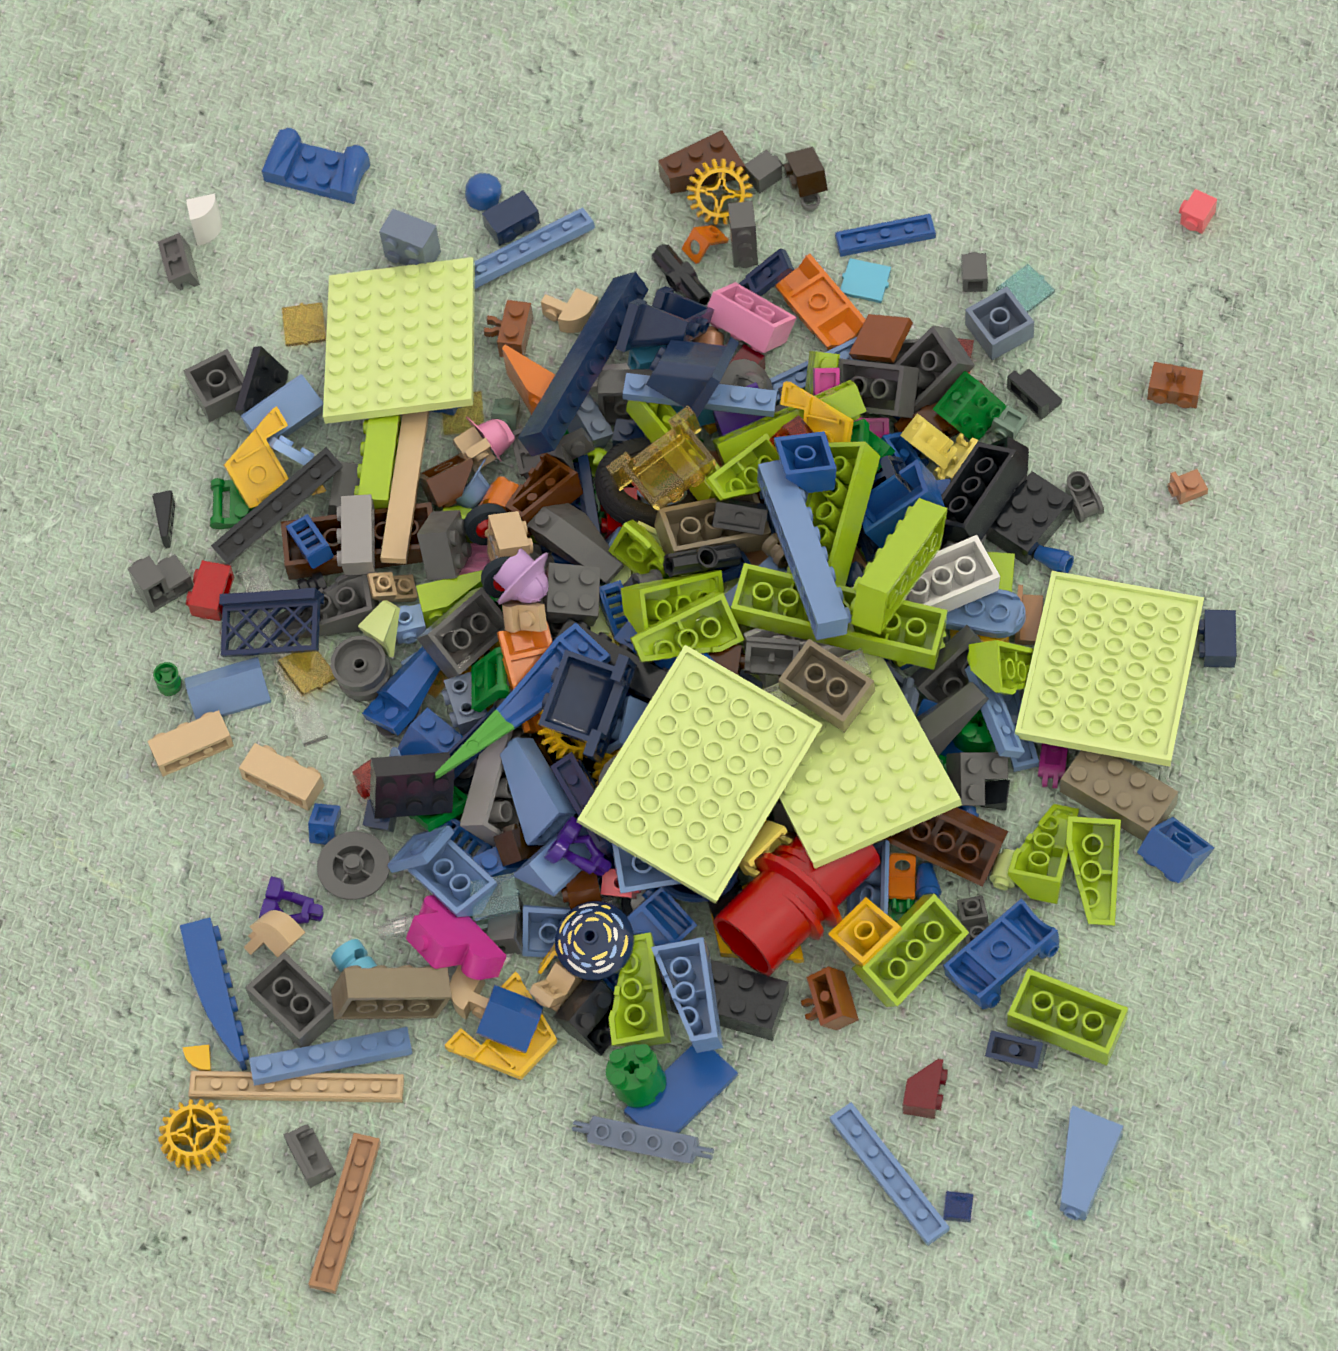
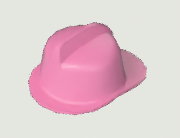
M466 416L467 421L472 427L475 426L481 437L488 440L492 450L502 462L500 456L515 440V436L509 426L499 419H491L476 425Z

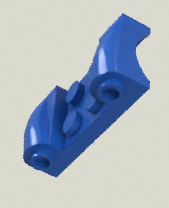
M285 128L279 130L263 166L262 175L264 182L355 204L359 184L364 173L370 168L368 153L362 146H348L344 153L302 143L301 137L296 130Z
M662 887L647 889L642 894L644 900L627 916L632 925L634 935L651 932L654 946L680 942L698 926ZM619 972L603 979L613 992L615 986H617Z
M1020 899L943 965L945 976L983 1010L994 1008L1001 999V985L1036 955L1044 959L1046 957L1051 958L1058 952L1060 942L1058 930L1041 921L1028 907L1026 902Z

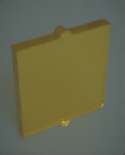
M322 302L305 305L300 303L298 306L282 308L286 347L303 344L308 346L310 343L326 341Z
M482 391L473 393V406L458 408L454 416L442 413L444 435L460 434L470 429L472 426L465 418L466 416L476 425L484 423Z
M319 651L292 653L279 659L277 662L302 696L317 689L322 690L323 686L336 680L329 664Z

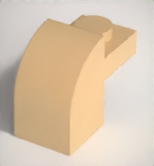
M578 288L575 289L567 303L545 294L541 300L542 313L551 321L557 320L561 332L577 333L582 331L599 300L597 296Z
M475 426L453 439V445L457 451L472 458L474 463L471 470L474 473L485 458L486 460L480 469L496 459L491 452L490 443L486 438L483 439Z
M518 600L502 603L506 631L514 633L520 630L536 632L547 630L544 604H539L538 602L526 604Z
M277 910L268 911L249 926L253 930L248 935L251 940L244 948L252 955L262 945L266 944L279 957L306 932L288 914Z
M558 961L553 965L546 980L534 983L529 993L535 997V1000L540 1005L552 1008L557 1012L583 979L572 975Z
M458 965L450 981L453 1007L464 1019H467L470 1011L481 1019L489 1000L480 995L485 985V980H475L467 977L461 971V965Z

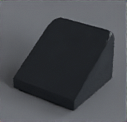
M1010 780L985 782V805H980V807L1007 810Z

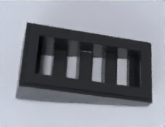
M171 490L155 493L152 496L160 536L165 548H171L175 513L174 495Z

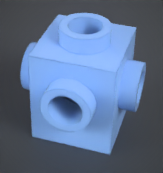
M420 604L412 606L403 605L399 607L400 613L396 637L398 644H411L417 641L416 638L426 630Z

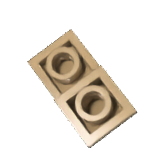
M392 572L367 574L372 599L387 600L389 602H415L418 598L413 574L393 576Z

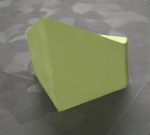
M384 600L358 627L365 636L375 639L383 647L388 657H394L400 608Z

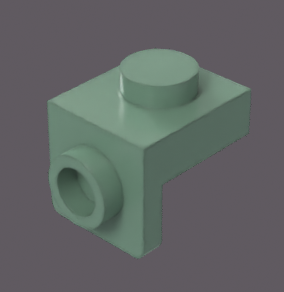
M511 398L495 399L491 419L502 420L509 426L511 431L517 430L520 400H512Z
M1006 405L1007 407L1000 417H995L992 421L990 432L999 440L1007 436L1015 440L1026 424L1028 416Z

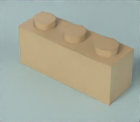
M219 710L205 713L195 721L182 723L176 729L167 733H159L147 741L162 777L234 746Z
M254 743L239 767L242 779L307 811L310 810L324 788L323 779L318 770L310 766L305 768L299 765L298 761L290 756L283 757L277 754L268 745L262 747Z

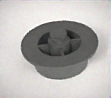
M358 831L346 832L334 837L323 847L317 861V873L323 887L332 895L346 900H358L374 894L383 886L390 872V869L387 867L390 857L384 844L375 836Z

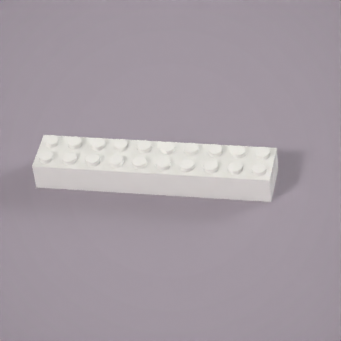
M975 535L938 551L905 600L945 609L949 612L998 591L1000 575L980 539ZM758 628L743 633V648L745 651L747 636L799 640V651L807 642L805 639ZM815 642L838 658L855 652ZM758 674L765 689L779 684L778 679L781 676Z

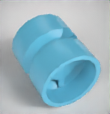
M358 939L342 944L331 956V960L339 972H342L344 968L354 965L361 966V968L377 966L372 957L367 956L366 948Z

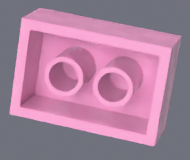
M736 282L714 291L707 306L714 309L710 322L713 327L724 329L731 333L732 338L748 343L753 350L760 353L768 352L785 344L797 318Z

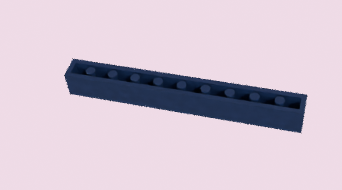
M636 271L612 279L520 433L518 439L531 456L555 451L617 345L629 302L638 298L643 300L649 289Z

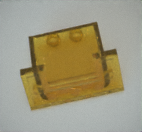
M689 405L668 420L671 430L641 453L631 458L625 452L606 466L613 483L619 491L632 483L654 510H659L670 502L674 503L680 500L686 490L700 485L704 481L705 476L715 468L716 461L696 436L701 431V427Z

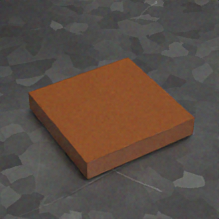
M868 314L849 355L852 359L894 363L913 325L912 320L907 317Z

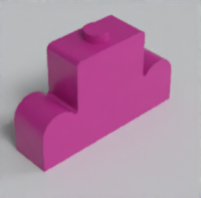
M434 895L424 898L419 914L413 917L406 936V940L433 968L438 969L461 965L463 974L475 980L499 977L507 957L469 916H455Z

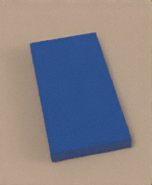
M691 1045L664 1071L667 1083L663 1093L660 1091L655 1097L656 1100L647 1106L639 1108L627 1106L624 1109V1114L636 1125L679 1133L738 1076V1072L714 1050L697 1053L693 1045Z

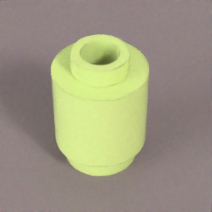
M1003 849L1001 854H998L989 877L993 882V886L1000 890L1014 888L1016 884L1008 876L1014 850Z

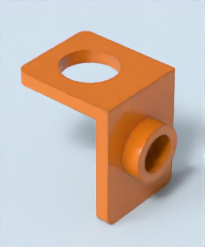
M715 225L694 227L682 246V251L697 264L700 263L710 245L724 244L729 239ZM694 240L700 245L698 254H694L691 250V243Z
M890 853L889 899H915L916 855ZM899 860H906L909 862L910 867L906 870H899L895 867V863Z

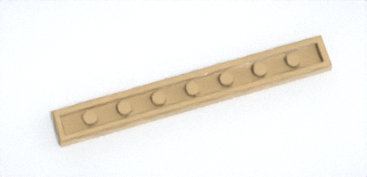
M430 411L402 415L381 551L382 563L407 564Z
M191 1071L188 1096L190 1099L201 1098L206 1100L403 1103L404 1075L316 1073L254 1086L252 1072Z

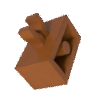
M507 300L502 320L495 316L487 315V325H494L495 327H485L484 336H498L497 345L500 357H503L502 347L504 345L525 356L533 322L531 303Z
M1154 362L1147 400H1152L1158 404H1174L1181 408H1197L1204 370Z
M828 966L807 976L812 998L801 1000V1004L805 1007L815 1005V1007L812 1008L810 1013L805 1014L806 1020L813 1021L818 1018L821 1026L833 1030H839L859 1021L845 971Z

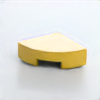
M209 1045L183 1047L185 1058L191 1066L199 1071H212L211 1049Z

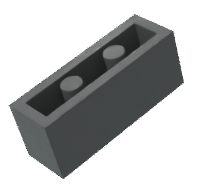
M753 201L728 203L734 268H749L758 265Z

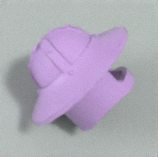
M521 548L518 550L517 555L510 557L502 565L498 573L493 577L505 589V592L497 601L499 605L510 600H518L526 604L537 603L547 595L549 587L548 578L544 573V566L548 558L547 552L534 561Z

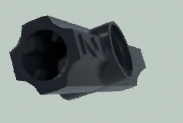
M662 244L657 247L651 257L653 262L665 274L669 286L676 293L680 292L683 297L706 306L710 301L711 294L698 280L692 265L687 261L683 262L669 244Z
M735 543L713 547L705 545L695 550L666 554L663 567L669 577L697 574L736 567L740 565L742 555L740 548Z

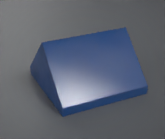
M494 985L476 1034L526 1053L544 1006L535 1000Z

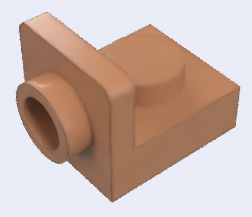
M1198 469L1180 476L1176 472L1170 473V480L1167 484L1168 490L1172 497L1177 498L1180 505L1208 494V488Z

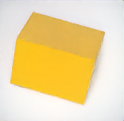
M865 897L828 935L854 964L865 966L902 928Z

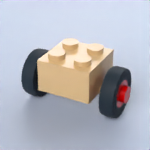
M488 503L473 508L466 515L464 528L471 542L477 545H487V554L490 562L482 570L481 582L488 595L500 598L505 589L493 577L510 557L517 555L519 549L522 548L528 555L533 553V542L531 538H527L526 521H521L518 511L507 513L502 506Z

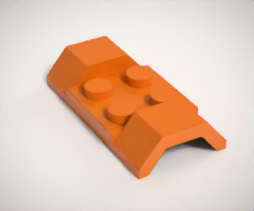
M810 253L805 256L798 268L794 269L793 272L775 285V288L784 297V301L809 331L816 335L827 350H831L856 338L866 320Z
M548 623L547 630L542 632L525 630L514 633L508 631L497 632L511 692L552 644L553 641ZM539 713L522 724L524 733H536L543 729L542 726L537 724V721L541 718Z

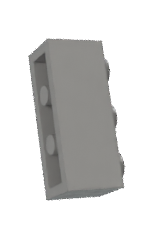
M372 495L341 496V506H337V520L341 521V528L337 529V542L341 544V551H337V564L342 566L344 576L375 573V526Z

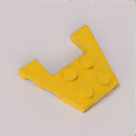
M788 381L783 382L780 405L804 410L801 434L825 431L828 443L851 442L853 419Z
M277 406L271 409L223 465L248 508L258 506L289 479L266 440L288 426ZM322 485L312 495L324 493L326 491L325 487Z
M516 971L501 986L504 989L533 1000ZM541 1013L540 1020L526 1053L487 1039L481 1045L462 1028L445 1044V1049L522 1080L557 1043V1038Z

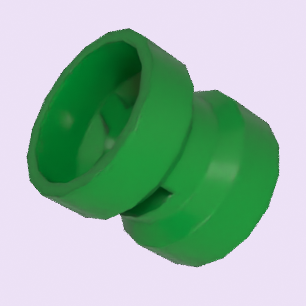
M164 662L156 666L153 677L158 691L165 696L176 695L182 688V680L177 667L170 662Z

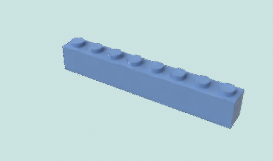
M780 460L758 464L757 482L816 640L847 634L848 623L851 622V614L848 607L844 608L841 587H837L835 584L834 568L832 566L829 567L827 563L828 554L825 546L821 547L819 529L817 526H813V514L811 508L806 507L804 489L785 478Z

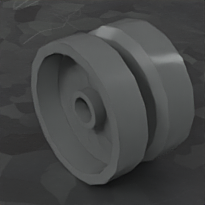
M353 636L340 643L332 654L330 668L342 692L351 699L357 701H371L378 696L377 691L393 676V668L383 647L373 638Z

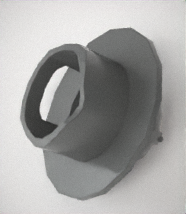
M747 359L734 360L729 363L719 383L745 387L756 382L759 389L773 390L772 382L765 370L756 362Z

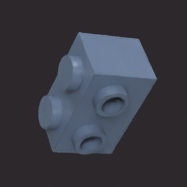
M588 393L567 430L571 433L583 428L593 441L594 447L604 449L613 436L610 424L606 422L600 412L598 404Z
M471 672L444 680L446 690L441 691L445 705H451L453 712L449 713L453 728L458 727L461 735H465L487 713L486 708L480 713L472 710Z

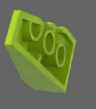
M722 570L621 588L624 615L638 634L701 597L714 591L724 593Z
M999 640L969 644L967 660L970 670L994 692L1012 695L1016 693V690L1025 688L1034 648Z
M1067 816L1066 845L1087 923L1115 926L1121 820Z

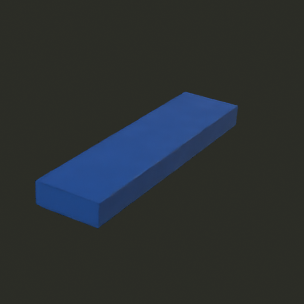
M931 213L835 232L840 257L936 238Z

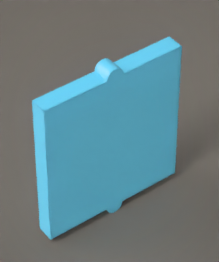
M850 258L846 272L842 274L841 291L849 297L882 303L885 289L889 287L888 279L891 267Z

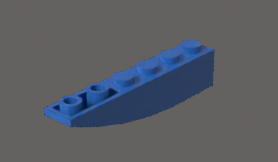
M210 917L180 925L190 973L202 1006L222 1044L240 1069L245 1071L247 1070L246 1060H249L250 1056L247 1045H242L240 1036H244V1030L241 1020L236 1021L234 1014L239 1009L235 996L230 997L229 989L233 988L230 973H225L223 967L228 962L224 949L219 950L218 941H222L219 926H214Z

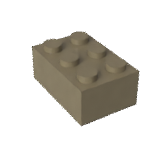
M810 639L807 640L778 679L781 692L844 733L875 692L874 680Z

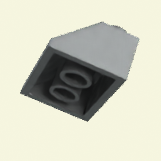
M965 625L945 644L946 647L939 650L934 670L920 667L910 677L914 679L916 687L929 700L939 703L969 683L965 669L969 666L967 660L969 644L984 641L968 625Z

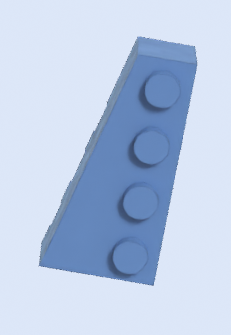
M704 937L651 947L696 1052L723 1048L710 952Z

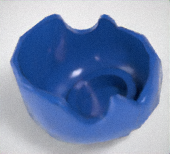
M489 173L474 174L466 184L465 199L470 207L486 211L499 203L502 186L498 178Z

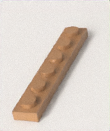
M358 1133L353 1134L308 1285L310 1288L334 1294L337 1292L381 1144L380 1138Z

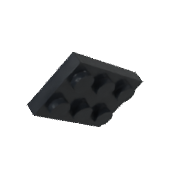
M262 346L253 347L235 408V412L240 416L283 387L288 378L289 371Z

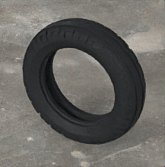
M648 437L629 439L615 445L603 456L596 470L595 490L597 498L603 509L621 525L634 520L637 523L640 521L655 528L654 524L659 508L698 501L685 484L684 486L687 491L685 498L677 503L664 506L640 502L623 490L618 477L624 471L639 466H650L666 470L683 483Z

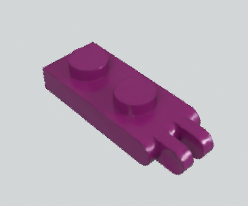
M1042 743L1038 777H1043L1042 787L1047 788L1048 778L1053 779L1052 788H1058V781L1061 780L1065 773L1068 748Z

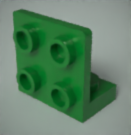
M964 370L932 410L960 433H963L968 440H971L973 437L979 441L991 427L994 418H999L1007 406Z

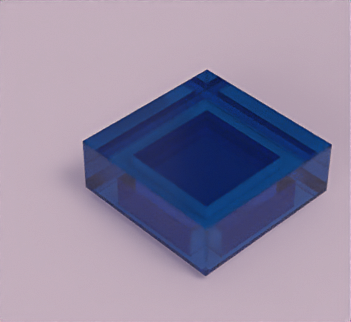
M946 1191L943 1219L971 1223L973 1194Z

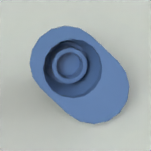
M486 458L470 482L465 485L462 496L456 499L457 505L473 509L481 503L490 487L479 471Z

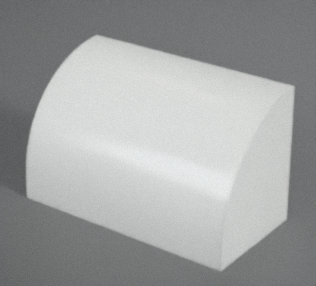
M215 194L187 199L189 217L197 246L211 242L218 236L222 228V218Z

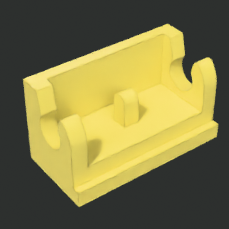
M918 413L900 435L944 470L958 450L953 445L954 441Z
M960 433L954 443L958 450L947 464V468L944 470L938 466L933 471L936 480L950 478L952 481L978 440L972 437L968 443L963 439V433Z
M769 820L762 826L739 864L744 875L756 877L760 872L755 870L754 860L760 854L772 853L782 843L788 845L793 841L785 836L788 832L785 826Z

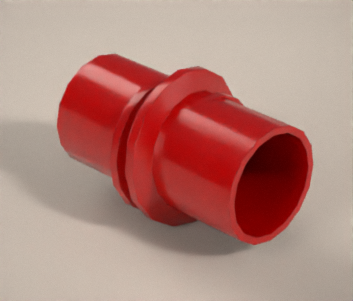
M797 835L787 846L779 845L772 853H762L754 860L755 870H758L760 873L715 917L713 921L715 929L730 950L746 965L760 974L771 976L808 937L812 940H820L824 936V929L821 924L834 928L842 921L838 907L881 863L879 855L873 844L814 869Z

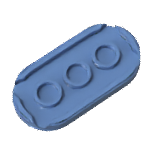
M999 589L994 593L949 611L946 628L960 631L965 625H968L977 635L1006 638L1022 628L1026 619V611L1023 602L1015 593Z

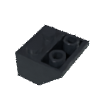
M583 979L553 1018L569 1035L597 1055L602 1056L612 1044L609 1015L610 1010L613 1008L615 995L602 981Z

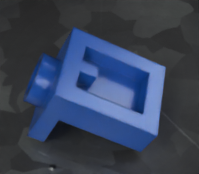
M315 803L308 822L310 843L326 845L331 839L336 837L335 830L341 815V806Z

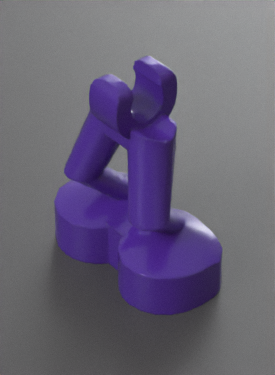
M572 816L564 824L544 858L552 864L565 858L588 874L594 872L601 877L609 871L612 864L603 858L604 854L596 847L590 835L578 836L582 825L577 823V819ZM585 843L591 854L590 859L588 860L570 851V845Z
M270 877L259 918L272 910L284 912L279 907V904L282 900H286L302 907L301 913L289 915L298 924H307L310 919L314 921H321L323 919L322 905L314 904L313 898L296 892L285 891L282 878Z

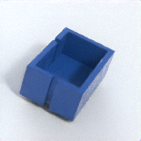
M918 459L899 471L900 475L914 490L911 491L895 474L871 490L862 525L865 534L879 548L883 549L888 535H893L898 521H903L908 507H913L919 498L945 507L935 476Z

